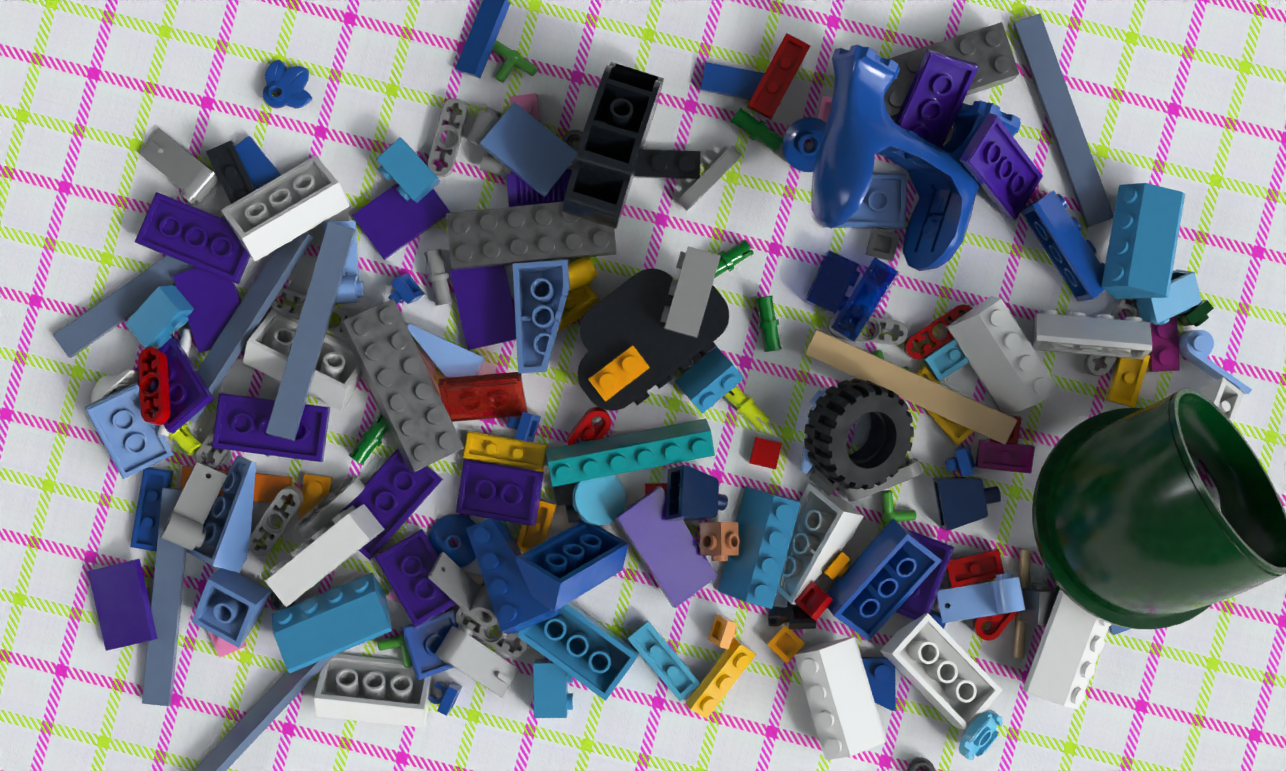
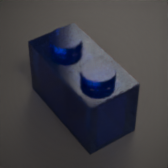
M830 250L827 251L804 302L832 315L837 314L838 310L842 312L849 299L845 295L849 285L854 287L860 275V272L857 271L859 264Z

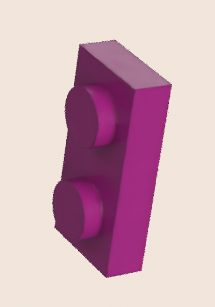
M1177 316L1171 317L1169 322L1161 325H1154L1150 322L1152 351L1148 354L1150 355L1149 372L1180 370Z
M979 439L975 466L982 469L1031 474L1035 446L1019 443L1018 445L1008 443L1004 445L1000 442Z

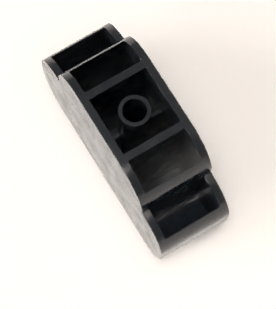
M613 62L606 66L579 143L575 164L564 198L563 213L617 229L656 111L664 78Z
M645 269L636 273L591 307L583 316L580 324V337L589 352L581 359L578 367V381L588 398L596 406L611 411L623 409L632 402L638 406L650 396L647 392L655 385L660 389L672 380L669 374L676 369L680 373L694 363L691 359L697 353L704 356L716 347L713 341L724 333L729 322V308L719 291L712 285L697 338L665 330L666 323L660 322L664 307H671L673 296L668 295L673 277L660 269ZM631 346H634L650 368L605 402L588 379Z

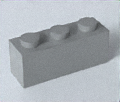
M689 246L686 253L680 252L676 268L681 269L678 280L674 278L672 280L668 294L673 296L671 307H664L660 321L666 323L665 330L693 338L698 337L721 255Z

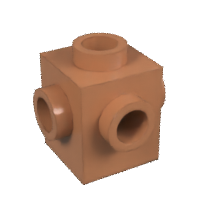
M738 522L700 523V556H711V561H728V556L739 555Z

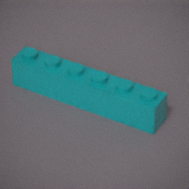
M706 418L546 449L552 487L715 456L711 429Z

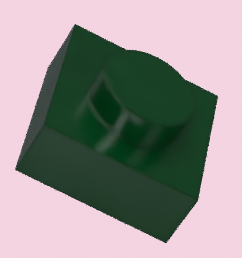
M1202 300V303L1192 307L1190 312L1181 314L1177 319L1183 326L1194 325L1197 327L1209 318L1207 314L1214 308L1208 300Z

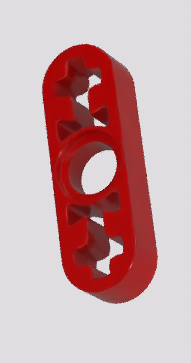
M965 304L955 306L911 335L904 343V351L907 356L912 359H922L952 340L953 336L947 329L950 323L945 319L949 317V320L953 321L958 318L959 310L961 312H969L973 308ZM937 324H942L947 329V335L942 340L936 339L932 333L934 326ZM926 332L928 339L934 343V346L931 347L930 343H926L921 347V354L918 351L912 352L911 348L914 346L912 341H923L926 339L923 333Z
M147 347L140 353L138 358L141 416L144 421L160 426L167 422L171 413L168 361L164 352L154 347ZM158 379L159 386L155 392L151 393L150 385L154 380Z

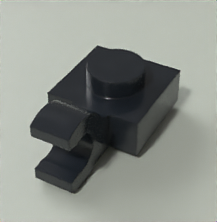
M577 482L553 487L557 506L564 504L566 506L569 523L580 521V515L575 511L572 501V493Z
M788 600L787 607L773 606L772 609L768 608L769 626H780L788 622V629H816V620L810 617L800 606L791 604Z

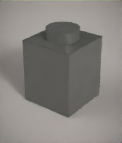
M1032 583V588H1021L1025 610L1020 611L1019 621L1036 625H1047L1059 591L1049 589V584Z

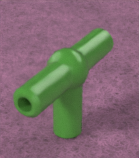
M495 41L492 50L506 59L495 75L498 81L503 83L514 66H517L531 76L537 73L538 67L523 58L518 51L511 50L499 41Z
M882 491L883 513L881 519L884 523V528L893 518L898 522L916 519L915 510L894 512L892 491Z
M403 634L378 640L377 645L380 651L401 647L404 667H412Z

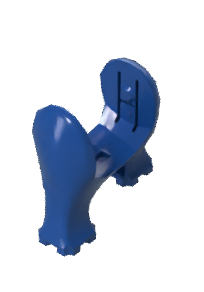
M853 45L850 47V50L843 48L835 49L832 56L835 74L834 92L829 117L823 131L814 165L811 210L823 226L832 229L844 224L859 209L870 188L874 169V155L884 156L907 170L919 196L905 233L903 254L908 266L918 271L939 268L952 258L963 242L972 215L975 196L980 187V184L959 159L988 113L996 114L1012 136L1019 131L1021 125L1020 118L1013 114L1001 112L1000 107L993 103L974 101L973 105L962 103L954 120L955 130L951 140L945 145L938 147L917 136L916 133L896 125L886 110L884 96L893 80L898 76L900 68L897 62L879 57L877 51L860 45Z

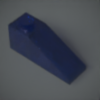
M874 257L831 328L855 342L889 292L900 272Z

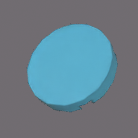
M614 475L577 482L572 493L573 507L584 522L594 526L608 525L616 520L615 517L624 511L626 492L621 481Z
M991 709L980 714L964 733L959 745V753L968 760H974V755L977 757L983 755L996 740L999 733L996 731L997 725L1002 726V717Z

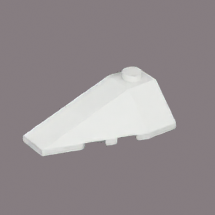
M811 483L808 484L799 500L801 504L777 589L786 600L794 605L796 604L794 601L811 581H816L850 541L864 517L847 501L833 494L829 496L818 486Z

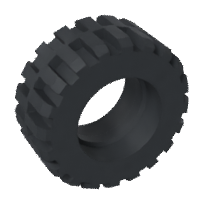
M844 380L837 384L838 387L831 386L825 391L826 395L824 397L820 396L815 403L817 405L815 409L810 410L808 418H810L809 424H805L804 431L807 434V438L804 439L805 449L809 450L807 456L820 473L851 489H871L874 487V484L879 486L887 482L886 478L888 476L892 478L898 472L897 468L900 465L903 466L907 458L905 456L907 451H911L912 448L910 439L914 437V427L910 426L913 419L911 412L907 411V404L895 392L868 380ZM869 413L871 417L869 437L858 451L848 455L846 441L849 430L858 418Z

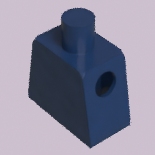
M687 465L668 469L665 520L699 521L716 517L718 510L723 511L728 505L727 496L718 493V479Z
M933 478L941 528L946 531L988 517L987 504L1001 502L998 486L984 488L981 478Z

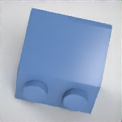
M220 568L208 578L192 623L239 648L262 614L271 591L237 572Z

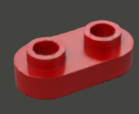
M593 407L587 410L569 433L567 445L575 444V441L580 437L584 438L585 441L602 439L611 427V419L608 412L600 407ZM598 416L601 418L597 423L592 422L594 417Z
M1018 611L975 618L973 621L974 632L983 640H994L1008 626ZM985 621H990L991 623L988 630H983L982 624Z

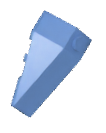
M568 260L513 263L518 374L547 372L570 288Z
M242 456L236 457L227 472V478L222 486L224 493L216 498L203 524L202 532H205L206 536L201 547H195L193 551L187 549V553L211 566L240 573L243 564L247 560V553L250 547L256 472L255 462Z

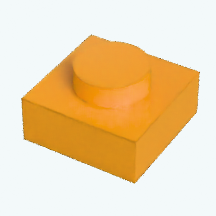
M840 551L823 572L832 580L836 576L840 578L848 570L850 565L847 563L850 558Z
M716 614L708 640L718 647L729 649L736 635L737 623L726 616Z
M786 625L767 644L786 664L805 645Z

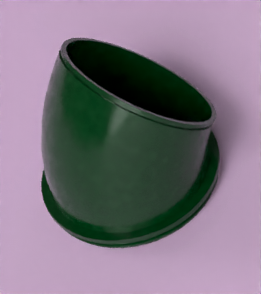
M1180 389L1145 408L1114 409L1084 420L1057 442L1040 470L1032 504V524L1040 556L1059 588L1083 610L1105 622L1131 629L1171 627L1196 617L1214 603L1246 592L1286 574V512L1268 474L1252 448L1229 418L1207 397L1193 389ZM1187 447L1197 455L1212 477L1219 494L1221 511L1202 482Z

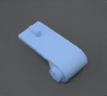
M356 220L323 221V237L328 222L353 228L356 231L335 304L358 303L359 298L364 297V283L359 281Z
M1191 330L1183 332L1178 336L1179 353L1184 358L1216 380L1224 377L1244 394H1249L1252 391L1251 388L1207 358L1214 347V340L1209 332L1205 330Z
M1013 573L996 575L997 581L939 590L937 599L942 623L1025 610L1019 577L1013 578Z

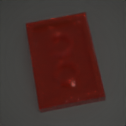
M518 372L439 378L438 380L441 399L452 422L522 416V412L527 413L522 374H518Z

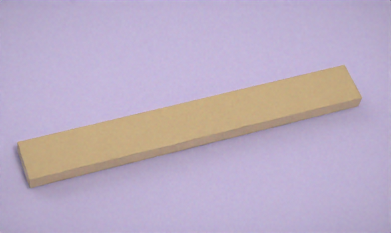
M818 329L815 330L805 352L807 356L858 379L868 380L898 394L900 398L1006 445L1017 422V419Z

